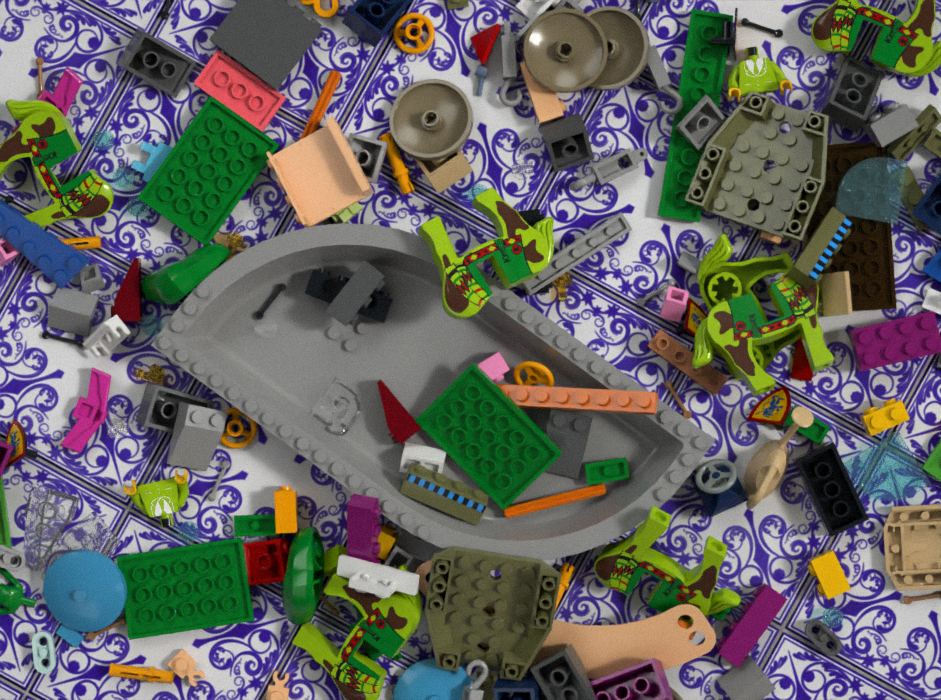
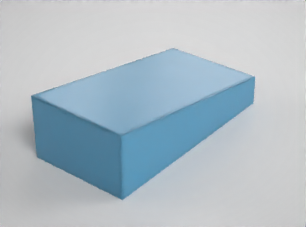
M63 624L56 632V634L75 648H78L85 638L78 631L68 628Z

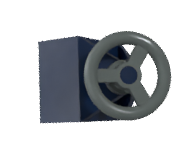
M710 460L698 469L696 476L690 478L704 510L710 518L748 500L738 479L736 467L728 460Z

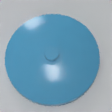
M78 549L63 554L50 566L44 578L43 594L48 609L60 623L73 630L94 632L108 627L122 613L127 600V585L121 570L110 558L97 551Z
M435 657L426 658L415 662L402 673L395 686L393 700H461L463 686H469L473 680L470 676L466 675V670L460 665L458 671L437 668Z

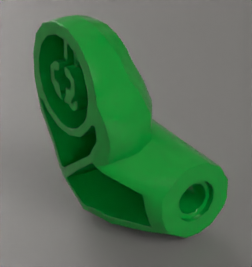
M213 243L196 249L184 259L165 264L147 274L142 279L141 290L150 301L163 305L175 304L184 296L190 294L214 270L219 268L232 252L221 243Z
M314 526L303 528L295 535L289 549L287 570L282 581V602L288 621L295 625L305 624L314 617L318 599L323 588L324 547L321 536Z

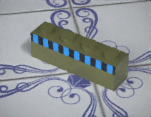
M831 207L786 275L806 290L812 284L816 286L823 277L821 271L823 269L826 270L833 261L830 259L831 255H836L842 247L840 241L845 240L850 234L851 230L849 227L853 221L834 207Z
M412 462L402 480L399 491L401 494L476 526L487 507L489 495L481 490L470 488L460 481H454L441 473L433 472L423 465H417Z

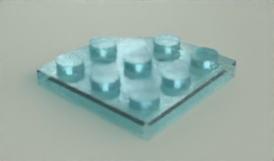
M875 157L854 165L844 175L839 184L835 209L845 216L897 224L908 161Z
M898 430L843 463L856 485L864 493L882 501L907 499L931 484Z

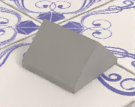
M705 95L675 127V130L699 151L727 119L709 96Z
M350 133L347 142L368 182L376 184L389 143Z
M58 286L49 305L48 326L89 337L99 296L65 287L61 289Z
M750 655L744 659L739 668L733 667L717 680L731 700H762L776 689Z

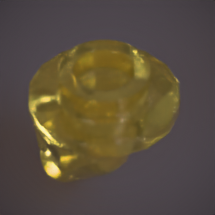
M235 231L233 234L227 233V248L232 252L228 261L236 256L235 249L237 247L245 246L244 238Z
M568 272L552 281L553 286L558 287L560 302L567 301L566 286H571L573 277Z
M153 364L150 366L149 372L137 368L135 376L146 381L161 384L164 381L165 373L160 366Z

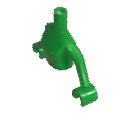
M0 567V573L14 585L0 584V605L6 607L0 608V615L13 614L21 605L34 608L36 600L24 597L22 584L6 569Z

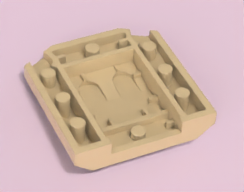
M941 504L892 506L883 527L885 568L898 591L941 589Z

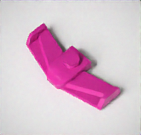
M66 66L53 94L45 89L36 100L54 105L66 117L83 80ZM21 123L11 128L12 131L16 132Z
M96 368L91 369L88 398H79L72 415L79 420L60 444V446L80 453L98 427L104 423L108 414L106 409L111 375Z

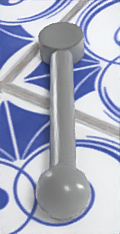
M670 279L666 285L644 298H639L637 305L643 306L646 301L669 286L674 287L675 281Z
M227 460L222 463L221 473L212 492L208 495L209 501L216 499L215 494L226 469L231 466V463Z

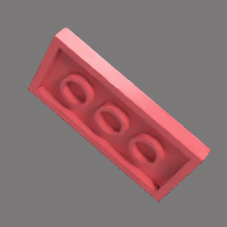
M219 50L215 52L193 83L261 132L265 130L286 100L285 96Z

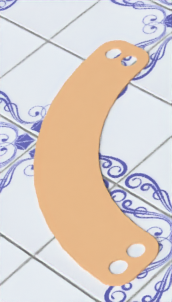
M433 558L421 564L415 574L420 576L418 588L426 598L429 583L426 581V575L431 572ZM690 604L677 605L643 620L616 625H580L553 619L552 630L529 667L531 668L541 659L572 644L590 679L602 678L652 658L660 660L664 670L710 652L716 643V634L703 613L697 607ZM487 606L484 608V611L492 613L495 609ZM682 615H689L693 619V625L690 628H682L678 624V618ZM699 631L705 636L704 642L700 645L692 644L689 640L692 632ZM479 643L481 646L485 648L489 647L487 643Z

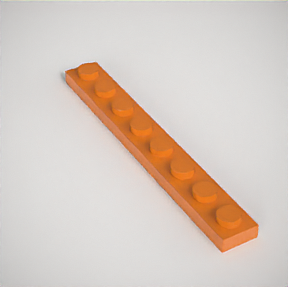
M496 384L519 408L656 415L659 395L657 392Z

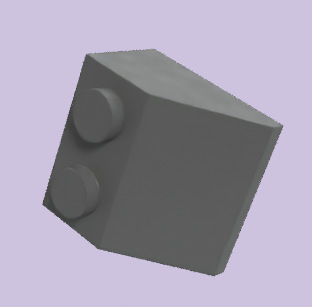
M580 113L540 126L554 172L594 159L588 133Z

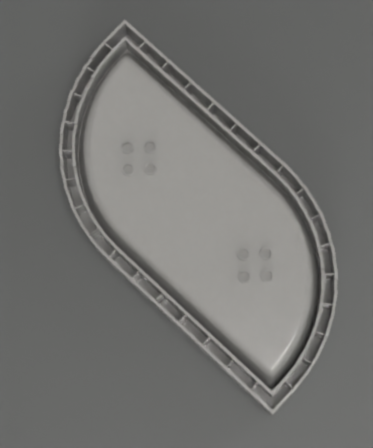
M340 223L312 226L286 232L248 248L221 265L203 280L179 306L151 344L152 347L352 493L379 498L381 514L414 536L442 549L459 546L541 559L543 561L579 554L606 544L646 520L652 506L660 508L690 476L715 441L714 438L659 398L656 415L563 410L593 417L578 479L544 471L509 506L592 486L587 483L584 464L626 457L630 478L604 482L603 484L606 488V494L512 518H506L504 510L489 496L487 507L477 526L399 493L402 480L406 474L399 472L405 442L437 449L442 448L422 427L402 445L400 442L394 443L388 435L390 430L387 427L377 382L379 380L385 383L414 420L473 362L478 365L497 352H500L510 370L503 374L504 379L495 384L517 385L513 376L515 367L525 361H534L550 370L554 378L553 387L649 391L512 291L506 290L501 283L479 267L477 268L492 291V296L474 316L465 319L450 317L442 306V283L440 284L439 270L432 258L428 244L419 235L378 225ZM365 260L385 276L383 280L386 283L381 290L389 293V298L393 299L385 323L358 314L360 317L354 325L351 326L349 324L346 327L326 312L331 303L307 295L305 290L313 270L318 271L319 268L330 271V276L337 279L339 275L350 279ZM332 281L324 285V290L327 293H332L336 289V285ZM279 284H285V291L280 292L264 312V317L260 320L255 317L256 312L261 311L277 291ZM370 296L373 300L367 306V308H371L375 305V298L373 296ZM522 369L520 371V378L525 382L528 374L525 369ZM536 383L531 386H546V384ZM520 408L545 433L550 409ZM446 453L442 474L447 478L460 481L470 488L481 490L487 494Z

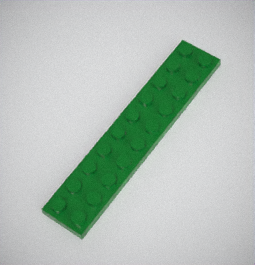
M697 9L691 10L678 94L683 99V107L680 112L674 114L657 216L700 222L702 209L686 202L685 197L708 141L698 151L675 130V127L705 95L709 96L717 108L719 107L729 45H711V36L722 37V22L724 21L731 22L732 28L733 15Z

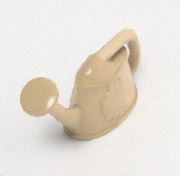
M796 407L791 414L794 423L781 439L766 442L751 458L746 468L743 484L744 491L748 497L746 502L748 509H753L762 499L769 496L782 481L789 462V452L786 445L799 427L807 428L812 425L814 417L809 409Z

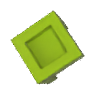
M338 544L324 553L325 575L332 578L337 573L339 556L341 554L347 555V548Z

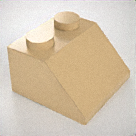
M460 149L454 154L439 160L426 161L414 158L438 194L473 171Z
M849 271L822 274L823 277L818 282L819 300L817 313H821V317L853 314Z

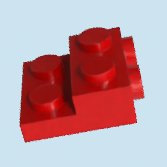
M287 537L243 544L249 586L283 581L291 543L287 542Z

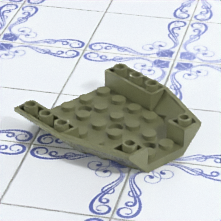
M750 91L708 141L685 201L710 214L786 240L802 241L826 182L829 116L812 110L806 113L773 102L769 96ZM783 124L791 125L788 133L780 132V127ZM767 163H775L773 171L766 172L764 170ZM752 201L760 203L759 208L755 211L749 210V204Z
M459 546L434 553L425 614L437 668L458 671L460 662L469 664L471 661L479 659L484 661L488 667L501 669L500 678L521 681L552 630L561 573L541 559ZM498 570L501 575L494 577L490 574V571ZM490 606L493 607L495 611L492 613H487L484 611V608ZM484 642L487 643L489 647L486 649H482L478 646V644Z

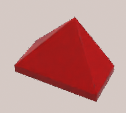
M495 24L470 37L479 62L484 67L500 32V24Z
M800 337L795 344L790 378L812 381L813 374Z

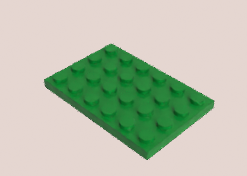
M210 96L137 199L195 240L207 246L267 164L266 160L269 158L266 152L269 151L273 155L280 144Z
M475 362L415 420L503 510L563 454V451Z
M242 537L117 556L118 567L127 585V600L124 609L129 640L255 620Z

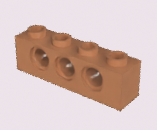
M658 329L646 346L714 396L719 393L729 379L709 364L696 369L692 368L691 363L694 353L661 329Z

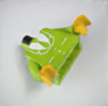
M758 47L745 49L747 60L739 61L738 65L733 67L728 78L729 93L727 100L729 102L732 96L737 97L739 102L740 97L747 96L750 91L765 94L777 92L780 87L781 95H784V89H789L791 93L793 92L792 83L787 80L784 72L778 65L770 61L769 57L759 58Z
M176 470L174 478L137 486L138 489L136 488L135 480H131L132 487H127L123 483L124 492L130 496L134 505L143 514L149 515L150 518L159 516L162 528L173 526L172 513L181 511L189 495L187 470H184L183 476L177 473L178 470Z

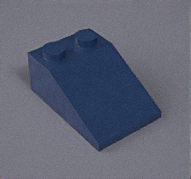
M357 0L347 12L342 23L375 48L412 0Z
M941 170L911 213L940 235Z
M499 676L493 687L494 700H542L541 687L535 677H523L521 681L500 678Z

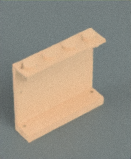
M333 116L325 120L327 123L325 127L272 155L269 151L266 152L269 158L266 160L272 172L276 171L278 175L276 181L281 190L285 189L287 193L285 199L288 205L294 207L297 212L294 214L296 221L299 225L303 224L306 228L315 226L374 193L338 122Z

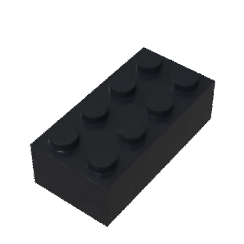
M828 442L792 459L827 536L832 537L869 520L834 442Z

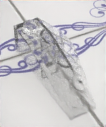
M33 483L26 508L23 554L26 558L25 568L40 573L52 554V547L55 542L62 538V531L65 526L72 522L80 498L49 486Z
M94 511L78 523L31 567L44 581L50 566L63 554L73 550L88 549L108 556L122 542Z

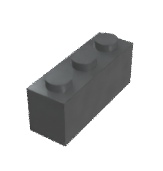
M364 260L326 309V312L347 327L349 324L353 326L360 317L357 314L362 307L366 309L373 300L370 297L375 290L379 292L386 283L383 280L385 276Z

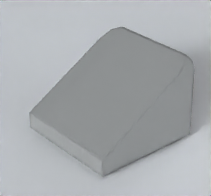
M683 251L676 262V266L691 274H695L701 261Z
M98 263L86 266L78 272L81 286L85 293L105 288Z

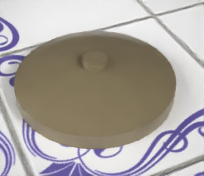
M604 6L587 12L586 14L593 18L601 27L608 47L605 67L600 76L589 87L611 91L629 85L642 73L649 58L650 41L646 28L634 14L620 7Z
M570 8L551 10L537 18L529 28L523 44V58L530 75L541 86L559 93H573L590 86L603 71L608 55L606 37L598 23L589 15Z
M440 79L422 80L407 87L394 101L389 117L390 131L400 149L409 156L426 161L443 159L457 152L469 138L473 127L472 107L467 96L456 85Z

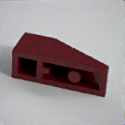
M140 258L133 259L114 300V305H111V318L117 315L122 322H143Z
M379 380L377 382L387 427L390 430L388 435L395 444L400 442L402 445L419 431L421 427L385 383Z

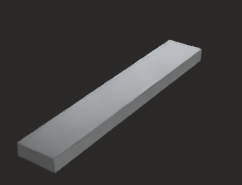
M619 212L554 254L549 265L539 275L521 283L527 295L534 294L631 231L632 228L623 213Z

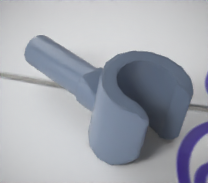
M478 65L474 74L480 77L476 94L480 96L482 95L483 84L488 74V69L481 65Z

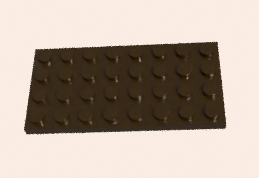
M874 142L829 144L827 147L826 182L806 230L807 242L831 207H834L851 219L853 222L849 227L851 230L850 234L845 240L840 241L842 247L836 255H831L830 259L833 261L826 270L823 269L821 271V274L849 271L852 311L896 309L886 146L877 147Z

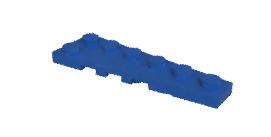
M0 200V235L61 289L90 262L88 256L70 244L67 245L57 239L56 235L48 233L40 228L39 224L34 221L31 222L22 216V213Z

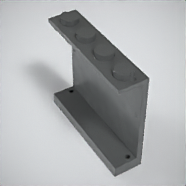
M239 0L209 40L263 82L279 92L283 86V81L318 35L323 34L322 29H320L322 25L313 18L311 20L303 16L305 12L296 5L291 7L287 4L288 0Z

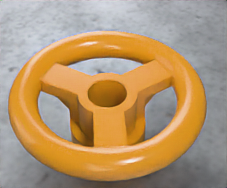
M408 13L396 22L393 37L396 45L402 51L409 54H419L426 51L432 45L435 29L430 19L425 15ZM418 19L417 23L409 24L406 30H400L402 24L407 20ZM424 23L429 31L425 44L420 39ZM415 29L418 31L416 36L410 35L411 30ZM400 36H407L408 39L415 41L418 48L406 46L401 41Z
M525 361L518 364L514 369L513 376L517 385L531 386L536 383L546 384L549 387L554 385V378L550 370L538 362ZM522 369H525L528 374L525 382L520 378V371Z
M236 407L225 410L227 416L233 414V420L227 424V430L223 432L220 442L232 449L248 446L256 436L257 422ZM239 414L247 417L251 424V432L244 429ZM234 424L239 425L240 429L238 432L233 431L232 427ZM230 435L234 437L243 435L246 437L244 441L238 443L231 442L226 438Z

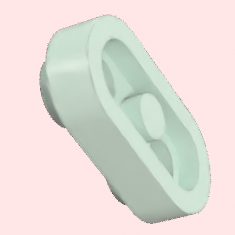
M40 631L32 638L33 660L35 669L42 674L51 672L56 666L55 645L51 633ZM41 638H45L47 640L46 645H42L40 643ZM43 659L49 660L48 666L43 665Z

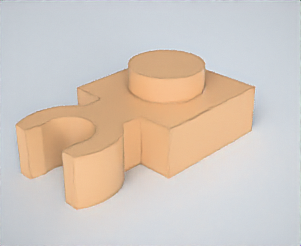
M184 649L167 664L181 679L187 675L190 684L194 687L198 685L194 681L195 675H199L202 679L205 678L204 672L194 669L198 663Z
M278 670L274 672L273 680L275 685L269 684L266 700H288L290 688L284 687V684L289 680L288 672H286L283 680L277 677Z

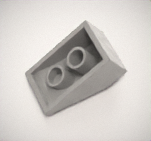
M180 402L167 464L207 471L223 434L227 412Z

